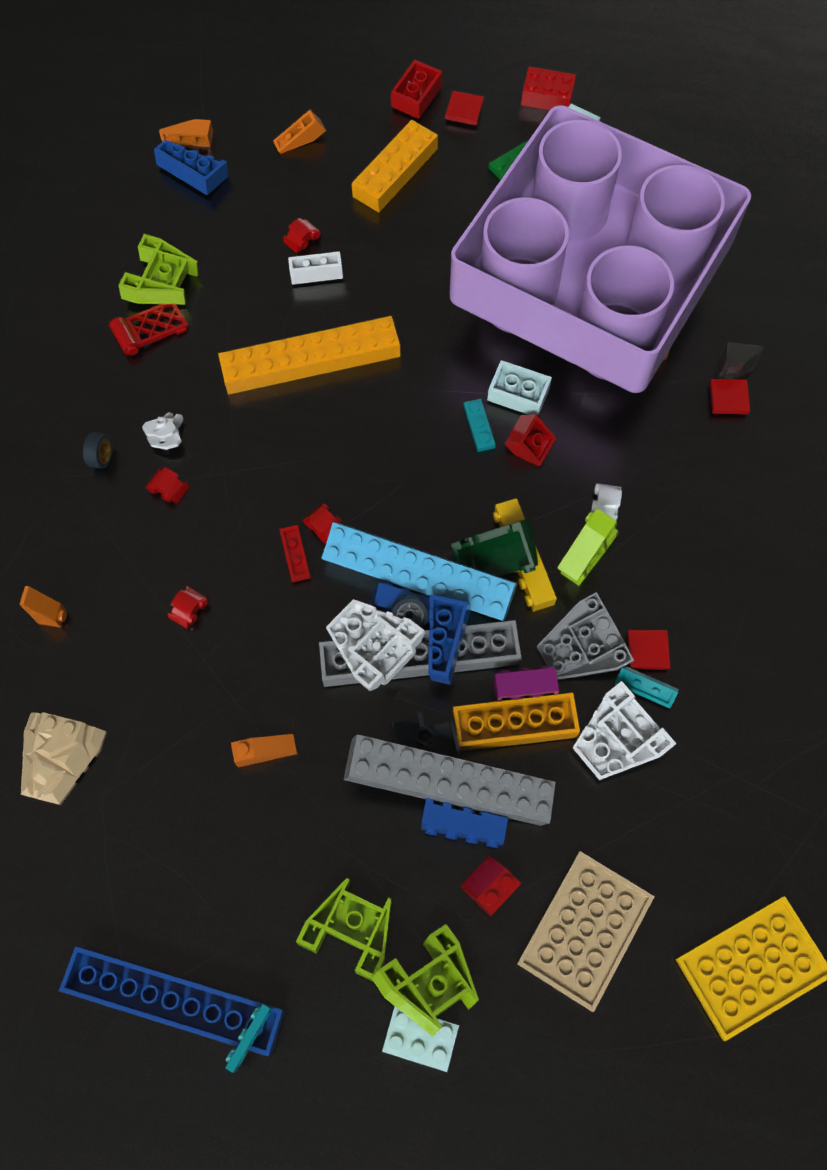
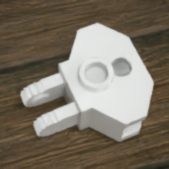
M168 412L163 417L145 422L142 428L148 436L147 440L151 447L167 450L179 446L182 441L178 428L183 422V416L176 414L174 417L173 413Z

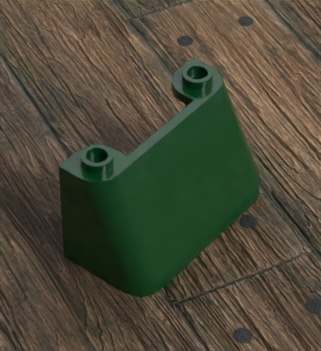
M530 518L451 544L457 563L496 576L506 575L519 570L529 573L535 571V567L538 565L533 526Z

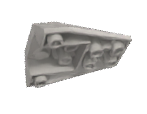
M597 592L579 601L537 645L546 665L550 666V668H556L557 680L615 671L634 661Z

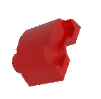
M298 218L289 225L290 231L287 236L284 235L283 242L294 252L298 253L308 246L309 240L318 239L321 232L307 219L302 220Z
M159 467L147 483L146 489L154 494L160 492L164 500L168 502L173 501L177 504L190 486L187 482L179 480L177 478L179 475L172 470Z
M323 503L305 517L302 522L310 530H313L326 545L333 522L343 524V521L337 515L334 517L330 513L329 507Z
M186 586V590H180L171 602V605L174 607L168 613V618L188 629L197 620L198 615L196 612L200 608L204 609L206 607L208 597Z

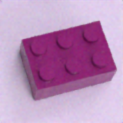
M541 666L537 670L522 668L518 672H510V670L499 671L498 674H495L493 682L495 702L557 695L559 687L556 668Z

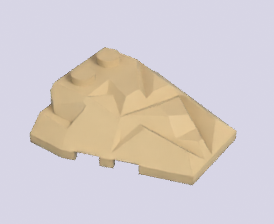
M44 712L41 714L31 713L24 730L21 795L61 805L77 784L76 781L80 775L87 771L89 768L88 764L94 756L97 757L101 752L107 732L88 726L80 721Z

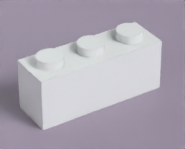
M340 251L288 257L292 284L343 278Z

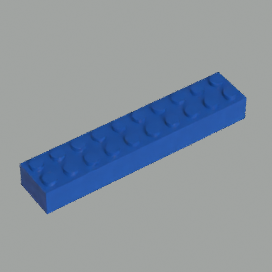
M76 946L59 991L237 1047L241 1042L238 1040L241 1032L245 1027L249 1028L253 1021L251 1019L252 1013L257 1006L261 1008L262 1004H264ZM267 1005L273 1010L249 1051L272 1056L285 1010Z

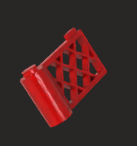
M160 304L125 319L117 317L109 324L111 331L126 355H135L140 347L174 333L177 335L181 334L189 328L176 304ZM171 306L174 309L172 314L164 312L166 308ZM151 314L158 315L156 320L149 319L148 317ZM162 316L170 318L168 324L160 322ZM174 319L182 322L178 326L171 325ZM136 320L142 321L140 327L132 325L131 322ZM150 323L154 324L152 330L144 328L145 324ZM157 326L166 328L163 332L156 331ZM142 332L150 334L148 338L141 340L140 335Z

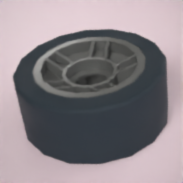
M411 594L397 598L392 604L390 612L394 616L403 619L404 617L407 618L406 613L408 611H412L413 616H408V619L423 629L429 618L428 609L424 601L418 596Z

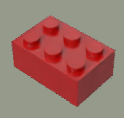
M414 60L391 91V107L419 119L441 89L443 71Z
M529 67L523 88L521 105L551 110L555 106L569 107L576 74Z

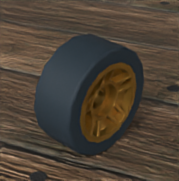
M90 433L85 439L83 446L84 461L89 467L106 468L113 454L112 440L109 435L104 433Z

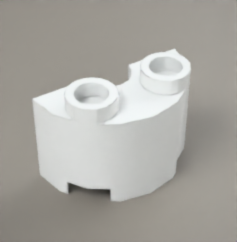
M596 483L594 494L597 495V500H593L591 511H595L598 508L614 520H617L622 487Z

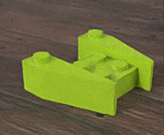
M144 234L138 245L140 261L147 262L148 265L142 277L124 273L119 283L121 299L137 304L185 305V291L180 287L186 274L198 277L197 261L164 240Z
M598 508L595 512L591 511L585 519L587 523L558 566L561 574L578 586H580L619 534V531L615 529L618 525L617 521Z
M346 878L306 920L296 942L299 946L317 954L328 933L363 950L355 973L373 981V976L382 968L385 961L391 899H387L384 908L374 905L347 892L350 886V879Z
M447 924L430 934L423 943L433 961L408 977L395 958L380 968L372 978L385 999L432 1037L442 1028V1025L436 1018L438 1015L460 999L468 1010L479 1000L460 943Z

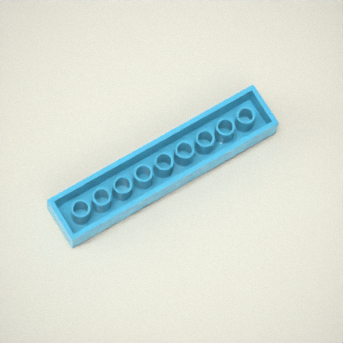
M335 522L332 524L322 555L323 560L429 596L435 595L468 602L470 610L502 621L506 620L518 584L517 582Z

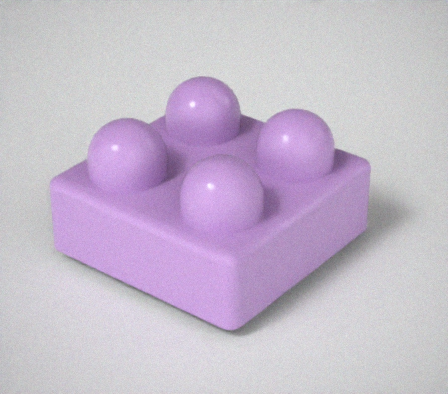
M555 106L548 112L453 247L451 252L450 300L454 305L492 323L500 330L512 333L587 370L597 378L607 380L632 393L642 392L647 388L733 244L750 202L751 193L748 188L571 108Z

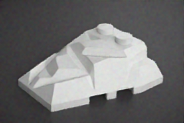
M354 599L326 627L354 678L369 691L378 688L381 684H387L415 655V648L421 643L425 634L421 627L408 618L396 617L391 612L379 611L374 606Z
M621 681L606 693L590 722L573 746V749L595 776L601 780L660 758L676 743L663 728H659L635 700L634 694Z

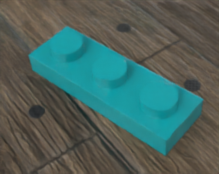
M476 399L464 402V410L477 452L494 449L495 441L482 400Z
M627 666L621 668L615 681V685L622 681L631 692L667 708H671L679 689Z
M262 1004L261 1008L259 1006L256 1007L251 1015L253 1020L249 1028L245 1027L238 1038L241 1041L237 1049L233 1048L226 1058L228 1062L227 1070L232 1073L237 1072L273 1009L266 1004Z

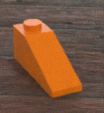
M309 110L274 139L273 142L278 152L282 154L315 141L326 129L320 118Z
M193 119L159 130L162 142L167 140L178 145L210 147L213 128L211 120Z
M25 586L20 601L21 607L38 624L61 627L62 622L65 621L67 616L66 609L62 604L29 586Z
M293 734L249 738L231 743L234 763L237 767L297 754Z

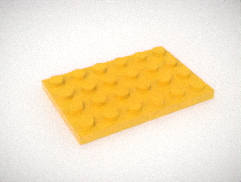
M785 896L675 959L723 1041H727L827 980V962Z

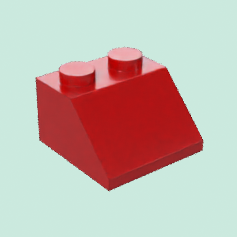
M536 414L521 415L504 444L514 455L534 465L541 466L557 437Z
M488 856L460 887L491 917L521 883L504 866Z

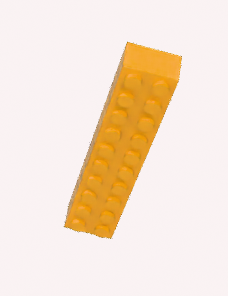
M392 316L222 352L218 353L229 395L400 357V343Z

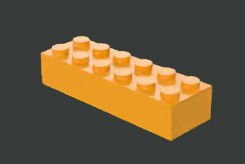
M411 120L352 182L353 197L379 213L438 149V135Z
M573 693L455 706L452 711L460 751L577 738L580 733Z

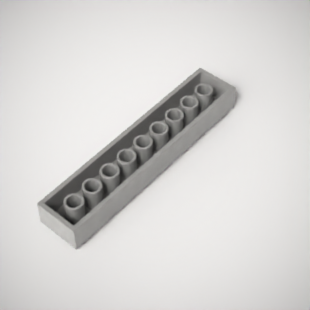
M516 621L466 626L454 672L519 665L521 652ZM425 630L421 643L415 648V655L392 679L429 675V630ZM334 641L319 642L324 687L359 683L354 678Z
M358 734L352 738L344 780L423 799L429 798L436 802H445L453 806L466 807L475 811L540 826L550 823L556 783Z

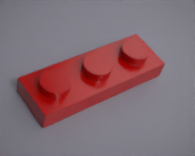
M298 525L279 529L292 583L311 578Z

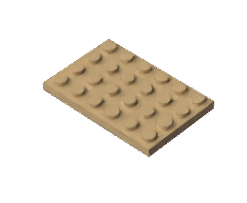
M579 851L517 965L589 1011L594 1012L655 896Z

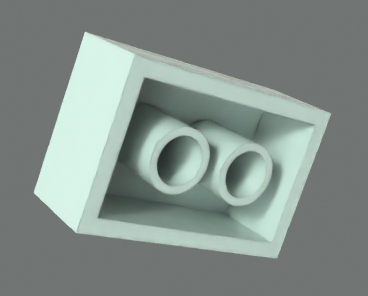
M501 360L488 389L487 401L528 415L536 414L539 416L549 392L552 377Z
M394 1007L382 1052L447 1072L459 1025L438 1019L442 1028L432 1037L397 1007Z

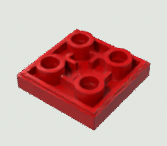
M453 91L445 119L477 125L484 97Z
M711 379L712 414H749L750 404L747 380Z
M628 630V649L634 659L633 662L629 663V668L634 670L670 669L667 630Z

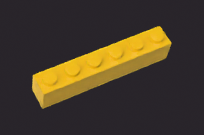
M517 498L495 505L493 518L495 523H499L500 527L525 519ZM537 548L538 565L535 567L536 570L529 573H524V570L516 571L520 577L518 579L520 588L524 589L526 593L525 600L527 606H531L533 612L555 605L557 599Z

